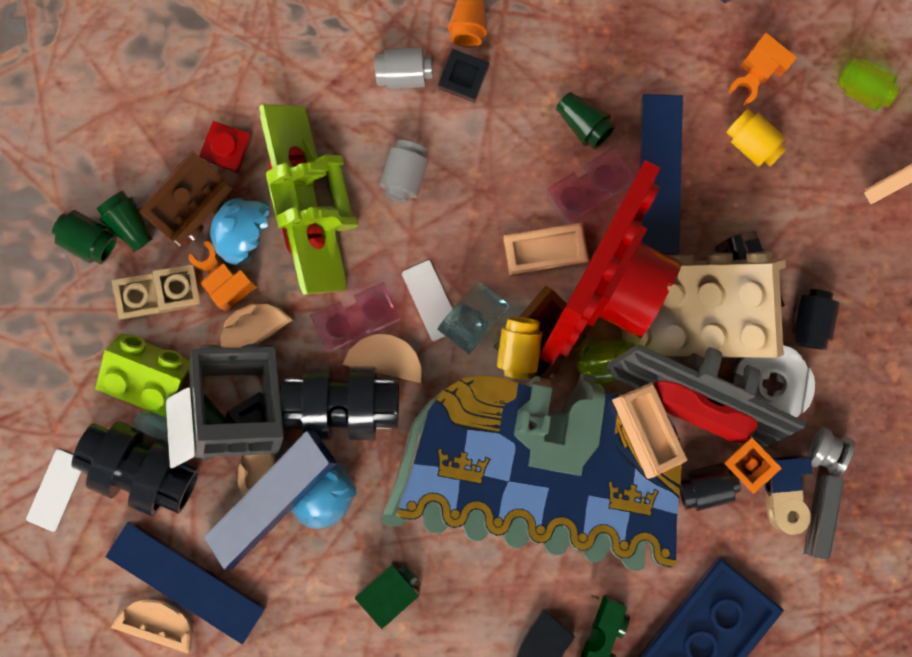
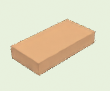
M582 222L503 235L510 276L589 262Z
M653 382L612 399L647 479L688 461Z

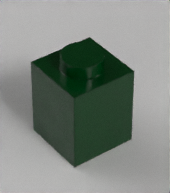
M393 561L356 594L355 600L375 623L383 629L419 597L420 590L416 586L420 583V580L405 563L399 567Z

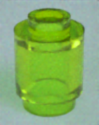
M851 57L835 84L843 89L842 94L875 112L881 106L889 108L900 90V87L895 85L898 76L865 58L859 61Z
M616 340L585 345L577 359L580 375L583 373L595 376V383L597 384L618 382L619 380L615 379L613 374L606 370L607 364L636 346V344L632 342L627 343L625 340Z

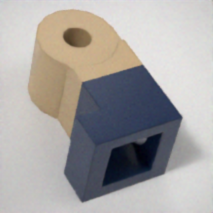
M799 455L772 458L782 469L764 484L769 522L774 528L786 534H800L808 528L811 521L810 510L803 502L801 475L812 474L811 457Z

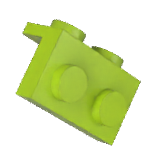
M121 333L104 350L95 390L167 418L166 400L182 391L184 380L189 374L190 359L183 357L176 351L164 350L149 344L141 337Z

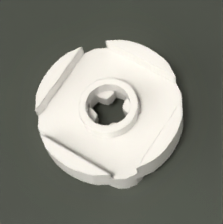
M783 345L784 355L778 358L742 357L732 373L736 372L744 376V368L747 365L760 370V380L754 398L794 417L804 413L810 406L815 392V379L811 368L807 367L806 362L796 350ZM770 373L776 374V381L783 384L782 390L775 391L773 397L767 395V389L762 387L763 380L769 379Z

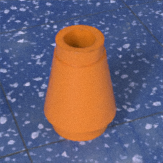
M457 0L448 25V32L451 34L450 40L454 44L462 47H477L481 45L482 38L487 35L484 0Z

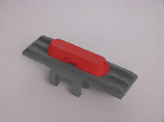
M638 344L607 364L606 370L611 372L615 379L632 387L639 388L653 382L666 413L734 443H744L752 437L757 443L766 447L806 427L805 421L754 398L760 380L759 369L747 365L744 368V376L734 372L723 379L718 378L722 352L712 347L707 348L705 358L693 353L685 359H669Z

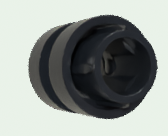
M305 366L303 377L286 376L282 379L280 393L282 427L302 428L303 434L306 431H316L321 440L331 439L332 428H348L350 440H375L377 429L398 428L399 379L377 377L376 366H351L349 378H333L331 366Z
M120 420L116 421L110 429L92 423L85 430L74 451L71 466L87 474V489L110 499L115 497L120 490H124L130 493L128 498L129 507L152 517L158 513L161 507L177 514L181 513L194 490L200 469L185 462L170 468L168 441L160 438L152 447L143 444L144 431Z

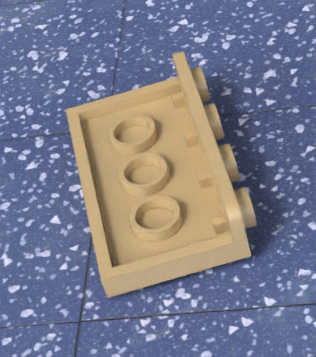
M773 252L747 253V260H733V253L708 254L707 261H694V254L671 255V258L682 263L678 276L672 286H667L669 293L652 324L641 339L622 329L623 353L639 344L663 356H690L695 353L705 357L708 347L721 351L722 357L778 358L783 356L779 270L786 268V259H773Z

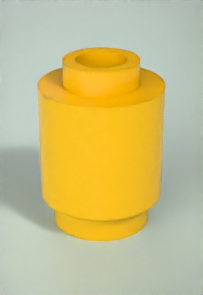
M747 109L726 131L733 138L731 143L758 168L763 162L771 167L787 150L781 144L787 137L759 112L755 115L750 109Z
M507 317L506 326H503L501 329L497 367L504 370L505 377L525 380L528 379L529 374L538 371L543 332L539 331L540 322L538 320L525 317Z

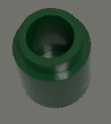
M72 210L68 214H61L52 228V234L55 235V245L88 263L96 262L100 265L103 264L111 255L117 241L116 236L110 234L108 227L77 210Z

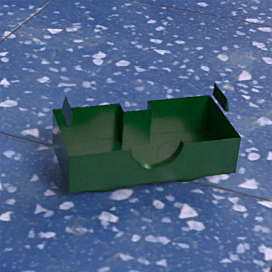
M591 595L593 598L599 599L597 595ZM603 595L592 625L591 634L586 641L581 657H616V654L611 653L617 637L621 639L624 637L630 621V615L625 614L628 607L623 602Z

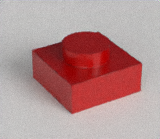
M212 121L199 157L207 163L239 174L252 136L249 133Z

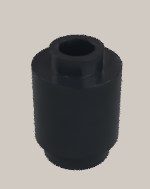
M809 289L808 295H799L792 334L795 335V345L827 350L828 341H833L840 302L832 300L833 293Z
M723 462L687 471L686 476L681 477L679 494L685 510L695 508L696 511H701L735 502V493L741 492L739 478Z

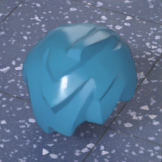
M241 198L225 202L213 217L210 227V237L216 253L226 262L233 265L248 263L251 260L249 252L260 244L258 238L261 235V230L268 225L266 217L269 215L270 204L261 201H244Z
M337 462L290 511L298 522L312 529L328 528L346 515L353 497L357 495L356 488L348 475L347 469Z

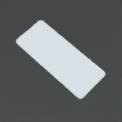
M427 260L403 271L402 277L431 340L436 341L460 330V324L431 262Z
M189 387L166 400L170 468H174L195 456L191 391Z
M59 449L55 451L26 517L28 522L52 532L56 531L81 474V471L71 466L73 455Z

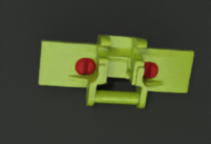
M263 104L259 106L260 118L270 157L266 177L278 228H282L287 250L293 256L300 289L303 295L346 291L348 287L335 232L356 228L359 226L358 218L352 215L341 168L344 166L343 156L325 154L319 158L317 157L305 106ZM327 175L334 206L318 207L313 181Z

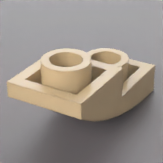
M193 264L152 271V274L111 280L119 321L200 305Z

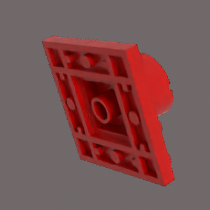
M646 160L642 164L540 353V359L553 365L559 353L567 357L586 324L593 327L599 317L640 339L652 324L669 293L667 286L674 284L682 266L681 262L641 242L647 231V228L641 225V221L660 189V186L653 183L661 169L660 167Z

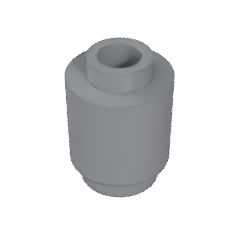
M423 47L384 49V53L375 54L377 86H387V90L425 87V79H433L431 54L424 55Z
M397 140L395 148L390 149L379 186L385 189L384 195L386 197L404 203L408 201L409 197L417 198L428 164V159L426 158L428 150L425 147L411 141Z

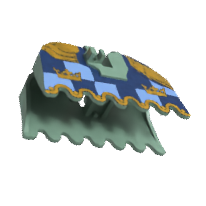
M582 373L578 384L572 390L565 403L563 413H554L548 416L552 387L549 380L545 377H533L526 385L494 376L479 375L465 377L442 390L435 398L425 404L411 423L397 476L381 522L387 526H401L406 520H416L423 514L424 527L433 534L442 533L447 527L459 528L463 525L464 534L472 541H481L487 537L488 533L493 536L504 535V541L509 547L522 548L530 539V541L536 544L543 543L546 552L553 556L562 555L570 544L573 549L582 551L585 559L592 563L601 562L605 559L610 548L612 554L621 559L626 568L635 571L644 569V548L646 542L650 546L651 558L655 564L671 568L676 565L677 515L682 464L647 479L612 399L621 396V394H605L603 387L595 383V376ZM670 420V422H671V424H672V427H673V429H674V431H675V433H676V435H677V438H678V440H679V442H680V439H679L678 433H677V431H676V428H675L674 424L672 423V421ZM529 422L533 424L532 430L528 428Z

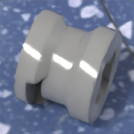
M821 427L809 446L807 457H811V465L813 467L821 465L828 469L829 474L839 477L850 463L855 449V441L848 437H835L832 430Z

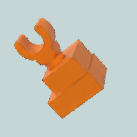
M765 33L740 65L748 71V74L745 77L737 78L730 85L728 94H732L737 87L744 86L749 91V97L743 105L745 107L750 105L758 95L759 84H764L773 72L781 77L797 57L769 34Z
M204 241V245L210 253L209 258L206 261L200 262L194 255L189 254L188 259L195 267L205 270L209 274L200 284L209 293L215 304L227 313L254 291L257 286L242 270L234 274L224 263L221 264L218 260L219 255L216 253L213 245L209 241Z
M752 437L724 461L725 465L753 494L782 469Z

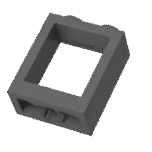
M247 344L241 348H222L218 345H206L199 349H192L189 376L195 457L278 454L283 440V427L275 347ZM261 374L265 422L206 425L203 376Z

